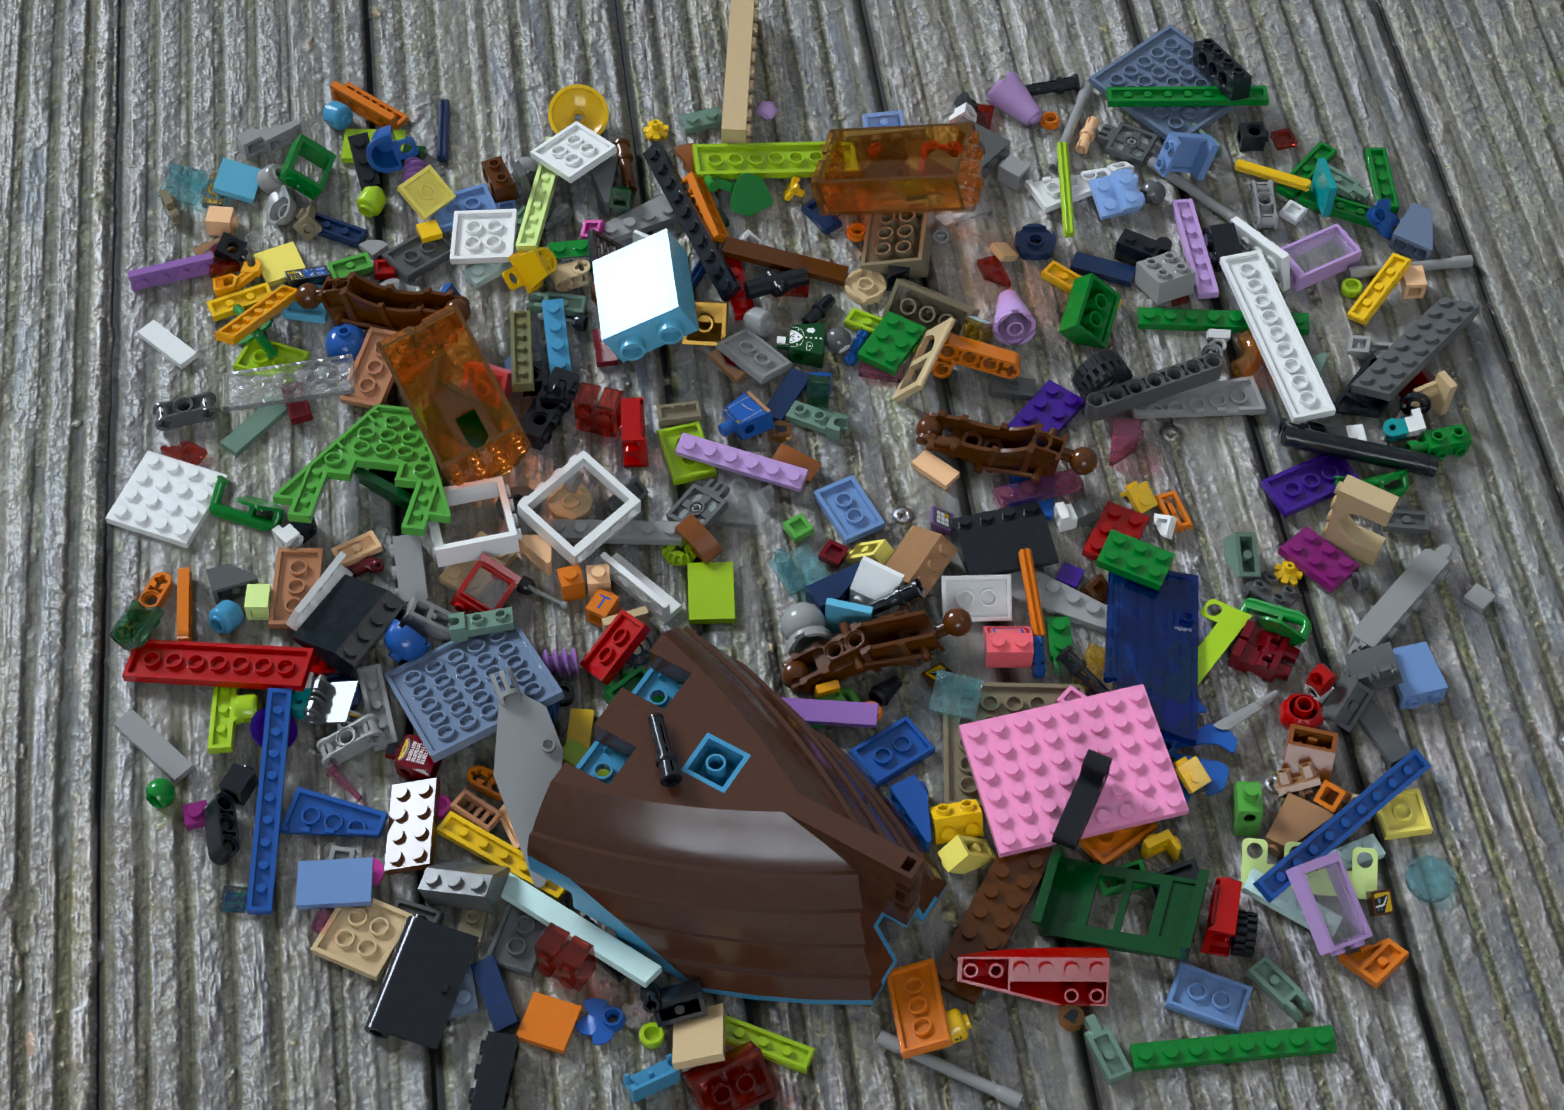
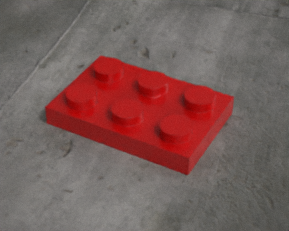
M1108 501L1082 550V556L1097 561L1111 529L1140 540L1150 517Z
M622 609L579 665L608 685L616 677L625 662L630 659L639 644L644 641L651 629Z

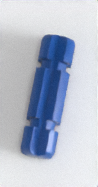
M862 329L858 331L848 350L849 352L844 357L846 365L854 366L858 360L857 353L869 338L868 331Z
M1033 636L1034 655L1032 661L1033 677L1041 679L1045 677L1046 673L1044 665V640L1042 636Z

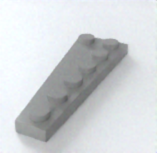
M688 183L687 185H685L686 188H687V190L689 189V186H690L689 183ZM711 192L717 208H719V200L717 199L714 192ZM662 194L606 222L603 235L615 242H620L632 238L634 230L646 233L679 222L666 196Z
M1252 375L1208 383L1131 409L1130 413L1133 419L1232 415L1252 416L1265 414L1266 406Z
M1035 569L1041 607L1047 611L1046 614L1052 616L1057 614L1063 617L1069 616L1070 622L1084 625L1087 628L1116 638L1119 636L1127 624L1129 616ZM1022 571L1010 573L1012 601L1013 599L1025 603V606L1028 607Z

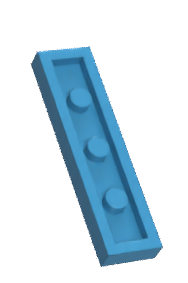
M563 298L543 300L542 310L550 374L555 366L572 372Z

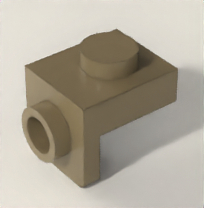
M311 205L305 209L301 208L294 215L293 228L306 241L311 240L322 231V226L315 220L316 210Z

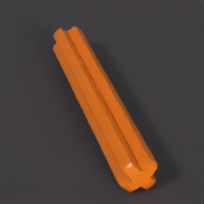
M1030 548L1021 549L1018 554L1033 636L1044 637L1046 630L1032 551Z

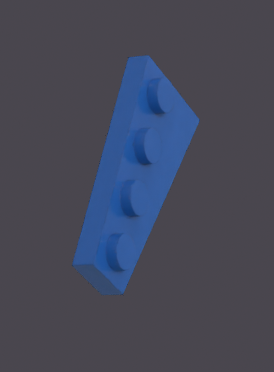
M297 786L281 824L280 833L381 838L389 815L384 811Z

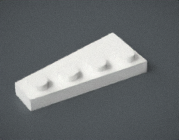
M1107 167L1081 171L1079 175H1071L1073 203L1092 196L1088 184L1090 179L1110 176L1111 172ZM1051 176L1043 177L1042 181L1033 182L1032 179L1025 180L1026 189L1044 213L1061 208L1059 178L1051 179Z
M1237 216L1230 219V223L1234 222L1242 249L1245 252L1261 249L1274 279L1281 283L1279 285L1281 290L1284 292L1290 289V255L1249 226L1247 222H1244Z

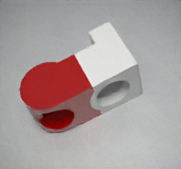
M1324 663L1318 664L1310 672L1303 694H1309L1321 704L1324 703L1334 689L1333 684L1337 679V675ZM1312 689L1315 691L1317 697L1311 692Z

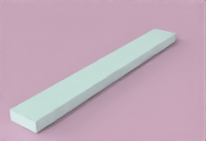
M509 873L501 894V898L644 988L662 972V966L514 874Z

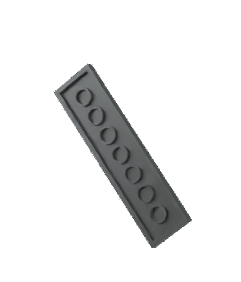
M1440 297L1351 384L1352 392L1391 401L1480 313L1479 305L1467 301L1454 300L1449 297Z

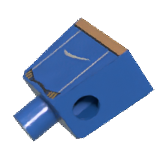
M748 390L723 409L725 422L718 425V430L723 437L734 432L741 440H746L775 426L771 410Z

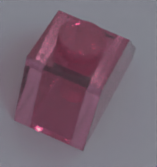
M1114 417L1109 457L1110 466H1114L1137 451L1138 442L1142 443L1144 429H1140L1141 420Z

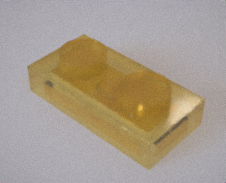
M1089 643L1083 659L1087 662L1086 667L1101 680L1112 650ZM1075 677L1074 684H1083ZM1089 679V681H1090V682L1096 687V689H1097L1098 687Z

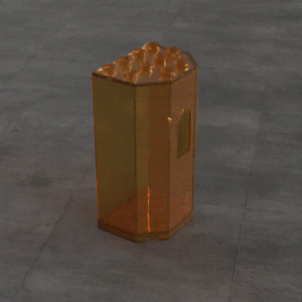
M974 122L830 129L822 150V160L818 161L810 183L820 215L838 218L974 212L976 204L980 201V191L984 188V179L982 177L984 150L983 147H980L979 131L975 129Z
M456 302L422 319L420 325L416 327L409 326L376 343L436 462L451 486H460L467 482L494 478L501 474H506L518 466L532 445ZM474 409L488 433V440L479 448H473L468 445L455 420Z

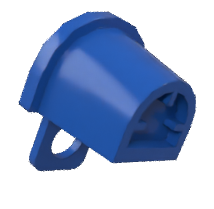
M391 125L377 129L373 133L372 140L366 149V157L370 166L383 173L402 170L404 168L402 160L416 156L419 153L414 138L407 137L397 140ZM403 144H410L413 147L412 150L408 153L402 152L400 148Z

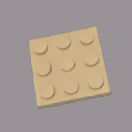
M372 898V906L336 907L312 945L311 953L378 982L392 958L407 917L413 916V914L375 898Z

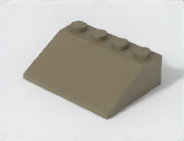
M930 198L869 204L860 264L861 269L888 275L889 265L910 267L909 279L928 277L935 222V212Z

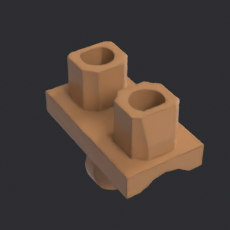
M1310 761L1298 765L1301 776L1292 778L1289 768L1277 770L1276 787L1278 795L1291 793L1307 800L1306 796L1315 794L1313 787L1322 785L1319 771H1315Z

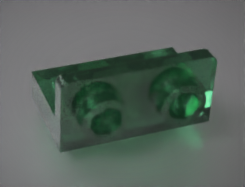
M132 600L110 631L109 636L124 650L141 648L147 643L148 635L159 625L164 611L159 606L145 608L137 600Z

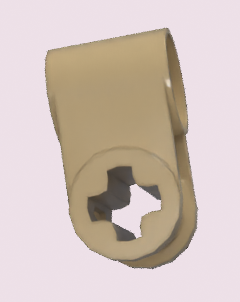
M577 259L572 262L558 264L556 270L551 274L556 291L567 292L571 289L589 285L592 282V274L589 272L591 269L589 261Z

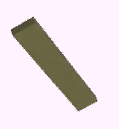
M531 310L510 312L512 392L535 391Z

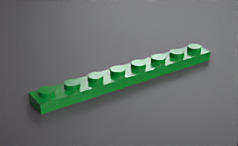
M1266 85L1251 86L1249 98L1232 102L1216 86L1106 88L1108 107L1268 106L1269 103Z
M1138 307L1137 309L1138 329L1181 331L1226 329L1231 330V332L1251 333L1242 311ZM1290 312L1300 334L1309 335V313Z
M1332 1025L1134 1043L1129 1045L1133 1072L1336 1053L1338 1049Z

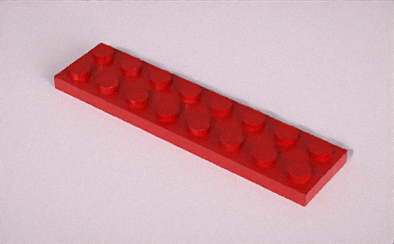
M136 638L122 677L127 682L267 690L268 688H290L292 691L304 692L316 652L314 648Z

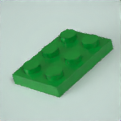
M888 311L858 351L857 359L895 376L926 332V327Z
M1111 529L1095 566L1160 591L1174 560L1175 553Z

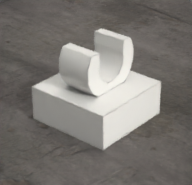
M1208 329L1206 340L1211 341L1210 343L1219 342L1223 351L1226 349V342L1230 339L1231 330Z

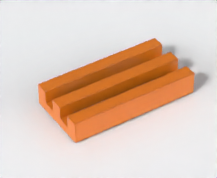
M1176 490L1155 495L1160 513L1163 515L1171 514V516L1177 518L1173 534H1176L1178 530L1179 532H1184L1186 528L1188 530L1193 528V523ZM1170 497L1172 498L1176 508L1178 509L1184 523H1181L1177 515V512L1169 499Z

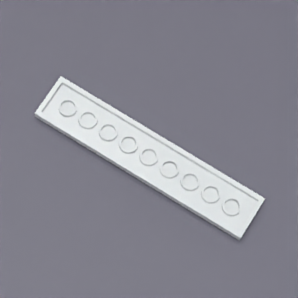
M1261 249L1220 257L1219 263L1292 423L1335 415V406Z

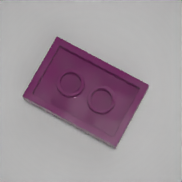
M1308 526L1289 539L1278 550L1280 556L1288 562L1294 563L1296 568L1330 593L1351 578L1352 573L1358 572L1360 568L1358 563Z

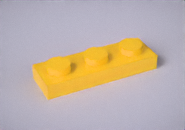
M268 282L207 301L206 304L213 321L216 322L236 315L233 311L235 304H240L246 311L272 291Z

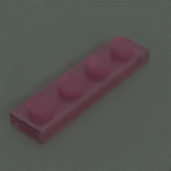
M1072 469L1056 472L1054 477L1042 476L1039 484H1034L1031 482V479L993 488L991 494L997 508L1002 509L1081 491L1084 488V483L1080 475Z

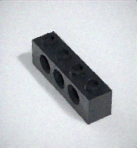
M1205 38L1194 42L1192 64L1231 102L1249 98L1252 76L1212 38Z
M556 366L554 367L548 380L556 381V379L565 382L562 404L540 403V390L516 428L518 443L542 451L545 444L550 443L552 433L555 428H559L564 413L570 410L572 400L580 394L582 386L579 381V374Z

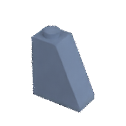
M1413 202L1393 232L1389 248L1418 261L1429 260L1433 250L1432 210Z

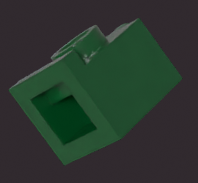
M618 186V188L611 187L609 208L630 211L634 208V191L624 186Z

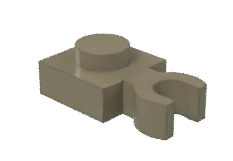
M167 188L160 190L159 194L162 205L174 226L181 224L180 214L176 208L178 203L175 196H170Z

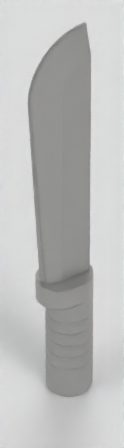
M1274 690L1219 720L1213 726L1221 730H1229L1258 711L1263 710L1266 705L1279 699L1280 694L1277 690Z

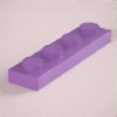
M212 252L130 270L127 273L132 291L215 273L216 268Z

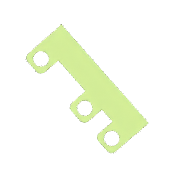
M1245 838L1242 842V887L1253 868L1265 874L1274 866L1273 864H1267L1268 843L1264 839ZM1287 842L1284 846V857L1289 854L1292 847L1298 846L1302 842ZM1251 843L1261 845L1263 849L1261 857L1257 859L1251 858L1247 854V847ZM1354 848L1352 851V871H1346L1358 899L1367 900L1366 892L1377 890L1378 852L1373 848ZM1362 852L1369 853L1373 858V863L1368 868L1361 867L1357 862V857ZM1320 868L1305 874L1306 877H1311L1307 880L1313 895L1336 897L1325 869Z

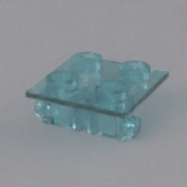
M174 162L168 163L166 171L169 172V175L159 191L167 188L170 196L174 195L178 202L195 205L207 186L211 175H208L202 169L198 170L186 165L181 167V165Z
M808 544L788 553L785 550L777 549L774 552V559L768 561V564L790 596L806 589V586L829 576V573Z
M942 669V671L937 670L928 710L975 721L984 680H979L980 677H966V674L962 676L959 675V672L954 674L945 671V669Z

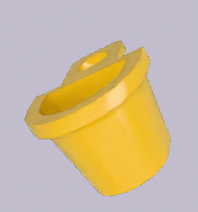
M540 247L528 252L519 251L508 257L513 267L502 272V276L510 290L514 291L524 285L528 294L538 290L543 285L544 280L556 270L557 260L553 252L546 247ZM510 273L514 274L517 278V284L510 280Z

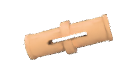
M1094 116L1087 118L1084 128L1079 133L1080 138L1075 147L1077 153L1087 154L1091 142L1095 139V131L1100 123L1098 118Z

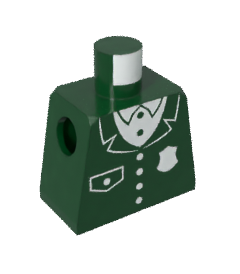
M826 323L792 325L790 337L777 336V349L789 350V361L792 363L823 368Z

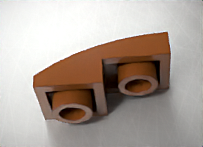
M694 143L674 146V154L683 161V169L688 173L691 171L695 173L692 144Z
M782 443L772 457L774 460L808 469V476L805 481L808 484L812 481L821 465L820 462Z
M692 514L675 527V532L691 546V551L706 565L723 551V548L712 534Z

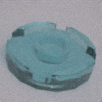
M1430 855L1417 857L1411 861L1405 872V883L1408 890L1416 898L1424 902L1436 903L1444 901L1451 895L1455 887V873L1452 867L1441 858L1438 860Z

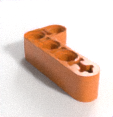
M950 333L932 368V373L937 378H947L951 374L954 364H958L1006 379H1015L1020 374L1021 357L1014 351Z

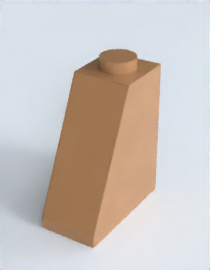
M1288 793L1266 835L1265 841L1268 843V853L1274 857L1284 858V846L1287 842H1303L1331 819L1334 813ZM1297 846L1292 847V848L1290 849L1289 853H1290L1292 850H1294Z

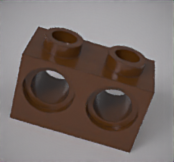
M498 156L482 161L483 179L495 203L509 200L517 201L515 183L502 157Z

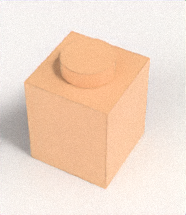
M209 206L205 218L208 235L222 236L224 231L227 233L232 232L234 235L235 229L239 227V217L236 216L234 207Z
M1411 265L1398 282L1402 299H1422L1424 297L1427 281L1423 265Z
M609 564L586 565L589 600H591L598 588L611 591Z

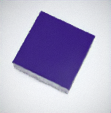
M1064 562L1055 579L1077 590L1085 570Z

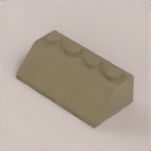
M903 278L896 279L882 318H884L888 311H891L926 327V331L949 318H954L956 321L950 333L967 338L976 321L967 316L977 317L980 310Z

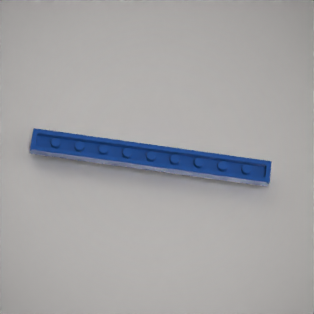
M268 688L246 907L247 915L273 914L293 691L290 688Z
M1416 748L1413 749L1256 880L1253 885L1268 903L1272 902L1291 886L1286 870L1329 854L1426 772L1431 765Z

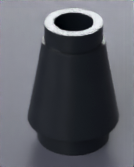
M892 676L873 686L869 692L870 701L879 703L880 707L887 706L902 687L901 680L897 676Z

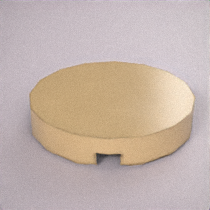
M857 269L846 277L844 284L845 294L854 303L861 305L877 303L886 293V280L879 272Z
M562 484L549 495L548 506L550 513L555 519H585L593 509L592 494L583 485H579L576 494L568 492L565 485Z

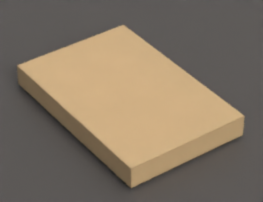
M723 1003L707 1006V1015L673 1024L672 1065L674 1070L725 1060V1008Z

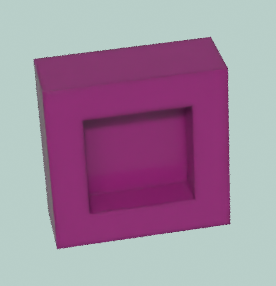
M207 800L182 805L187 830L205 827L204 807L208 804Z

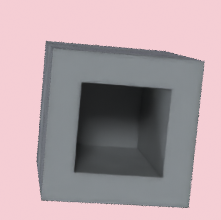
M1010 154L998 164L997 180L1018 191L1025 184V180H1029L1031 165Z

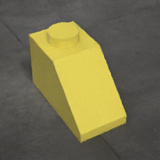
M886 539L856 543L845 560L853 565L860 562L863 556H866L885 565L893 554L894 549Z
M956 835L938 851L944 869L950 873L965 874L993 863L996 858L987 839Z

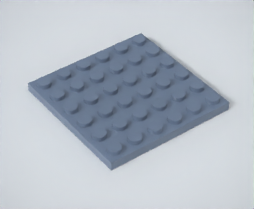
M1171 24L1089 77L1088 81L1093 85V88L1106 96L1107 87L1215 86L1192 64L1195 41ZM1237 106L1121 108L1162 139L1166 140L1169 132L1194 133L1199 128L1203 130ZM1190 121H1194L1197 125L1193 127Z
M515 619L514 630L469 637L468 641L453 643L449 641L425 653L420 658L408 661L383 674L434 763L497 732L499 701L489 677L492 673L495 674L501 692L504 689L498 671H504L510 688H514L507 668L512 667L522 694L546 707L565 698L562 689Z

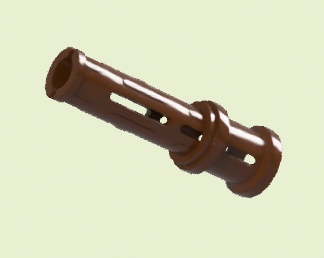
M626 138L616 139L612 144L616 145L617 148L615 157H618L623 186L631 188L636 193L637 187L631 165L633 155L629 150L631 146L630 141Z

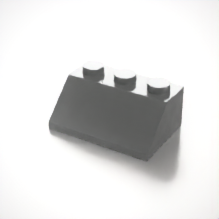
M441 860L426 867L418 890L428 905L495 912L511 869L505 866Z

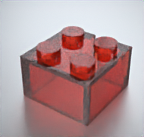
M581 382L574 399L576 429L583 432L600 434L605 437L618 438L622 430L621 398H624V391L605 387L598 405L594 406L601 386Z
M551 922L534 945L537 968L545 977L550 978L552 976L559 980L565 988H573L580 992L596 970L594 945L574 935L566 948H562L569 938L570 932Z

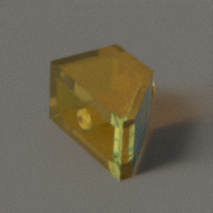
M966 316L964 318L963 337L988 344L992 338L993 323L977 316Z

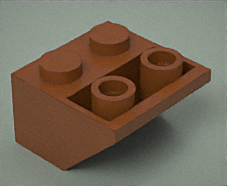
M1290 724L1285 741L1281 769L1289 768L1292 778L1301 776L1298 765L1310 761L1315 771H1319L1321 783L1323 784L1324 780L1330 781L1339 733Z

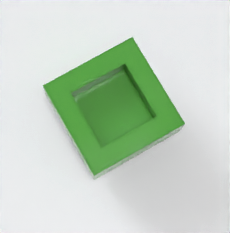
M802 513L783 522V529L794 543L814 534L813 526Z

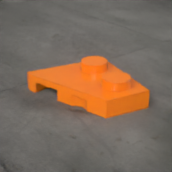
M1390 938L1378 941L1374 945L1368 944L1359 947L1357 952L1348 955L1345 952L1339 954L1338 962L1377 989L1408 959L1409 952Z

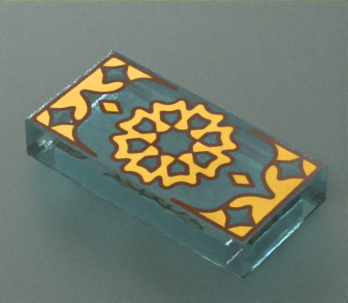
M211 173L202 200L203 208H209V206L224 207L227 196L212 192L218 173Z

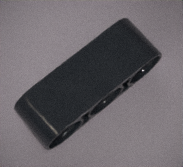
M221 792L204 807L208 855L210 860L216 865L226 864L240 850L236 804L231 795Z

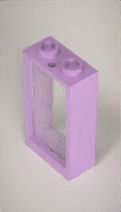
M1338 223L1281 247L1283 251L1290 255V285L1296 292L1347 270V267L1358 265L1362 252L1359 245L1348 236V233Z
M1338 851L1286 870L1320 956L1330 953L1331 957L1346 952L1344 947L1350 945L1351 949L1365 945L1364 939L1373 936Z

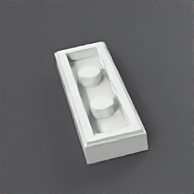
M152 320L138 331V336L180 369L185 368L198 358L196 351L155 320Z

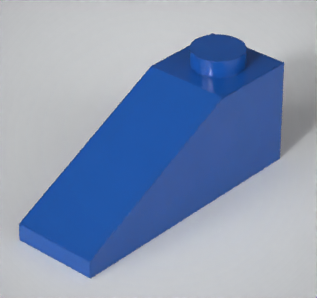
M914 774L890 786L889 800L928 854L931 850L932 841L928 789L925 783L919 781Z

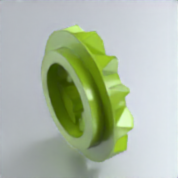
M684 540L682 545L662 546L663 558L674 566H685L687 563H692L697 557L691 551V546ZM676 546L679 548L684 547V552L676 551Z

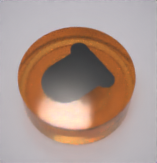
M774 421L775 427L769 430L770 438L775 442L787 441L791 436V426L786 421Z
M1068 1004L1061 1008L1058 1022L1067 1031H1077L1082 1027L1085 1015L1079 1006Z

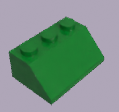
M1093 273L1074 279L1058 332L1072 343L1100 349L1106 348L1121 295Z

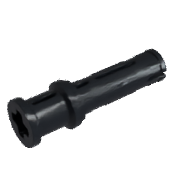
M1077 73L1070 77L1061 78L1058 76L1051 81L1025 85L1031 96L1054 92L1063 94L1065 91L1075 90L1077 92L1080 90Z
M915 578L912 580V583L903 587L897 586L892 593L865 605L873 607L872 616L897 605L905 606L909 601L918 597L920 599L924 598L925 590L920 580Z
M1071 645L1063 649L1055 658L1057 662H1061L1070 671L1069 675L1071 677H1077L1094 695L1100 694V692L1089 679L1103 693L1110 691L1086 667L1087 662L1084 659L1081 660L1072 651L1073 647ZM1068 657L1074 662V664H1072L1068 660Z
M661 713L651 714L647 721L657 753L655 765L660 770V784L663 787L677 786L682 782L683 776L678 771V757L672 752L664 717Z

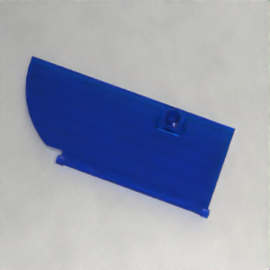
M1108 571L1105 672L1103 673V681L1105 683L1115 681V690L1143 684L1162 736L1183 744L1195 746L1198 734L1199 575L1168 571L1160 591H1157Z

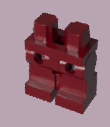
M1247 620L1232 650L1228 666L1245 673L1247 671L1252 672L1260 678H1266L1269 682H1273L1275 677L1287 681L1293 667L1282 663V661L1286 660L1295 664L1299 657L1300 649L1289 645L1291 638L1286 636L1283 638L1275 632L1269 633L1256 627L1255 622Z

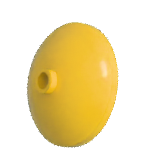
M573 84L562 88L553 96L548 107V120L551 129L557 134L576 122L575 117L580 115L582 120L578 122L601 136L606 129L609 119L608 106L604 97L594 88L583 84Z

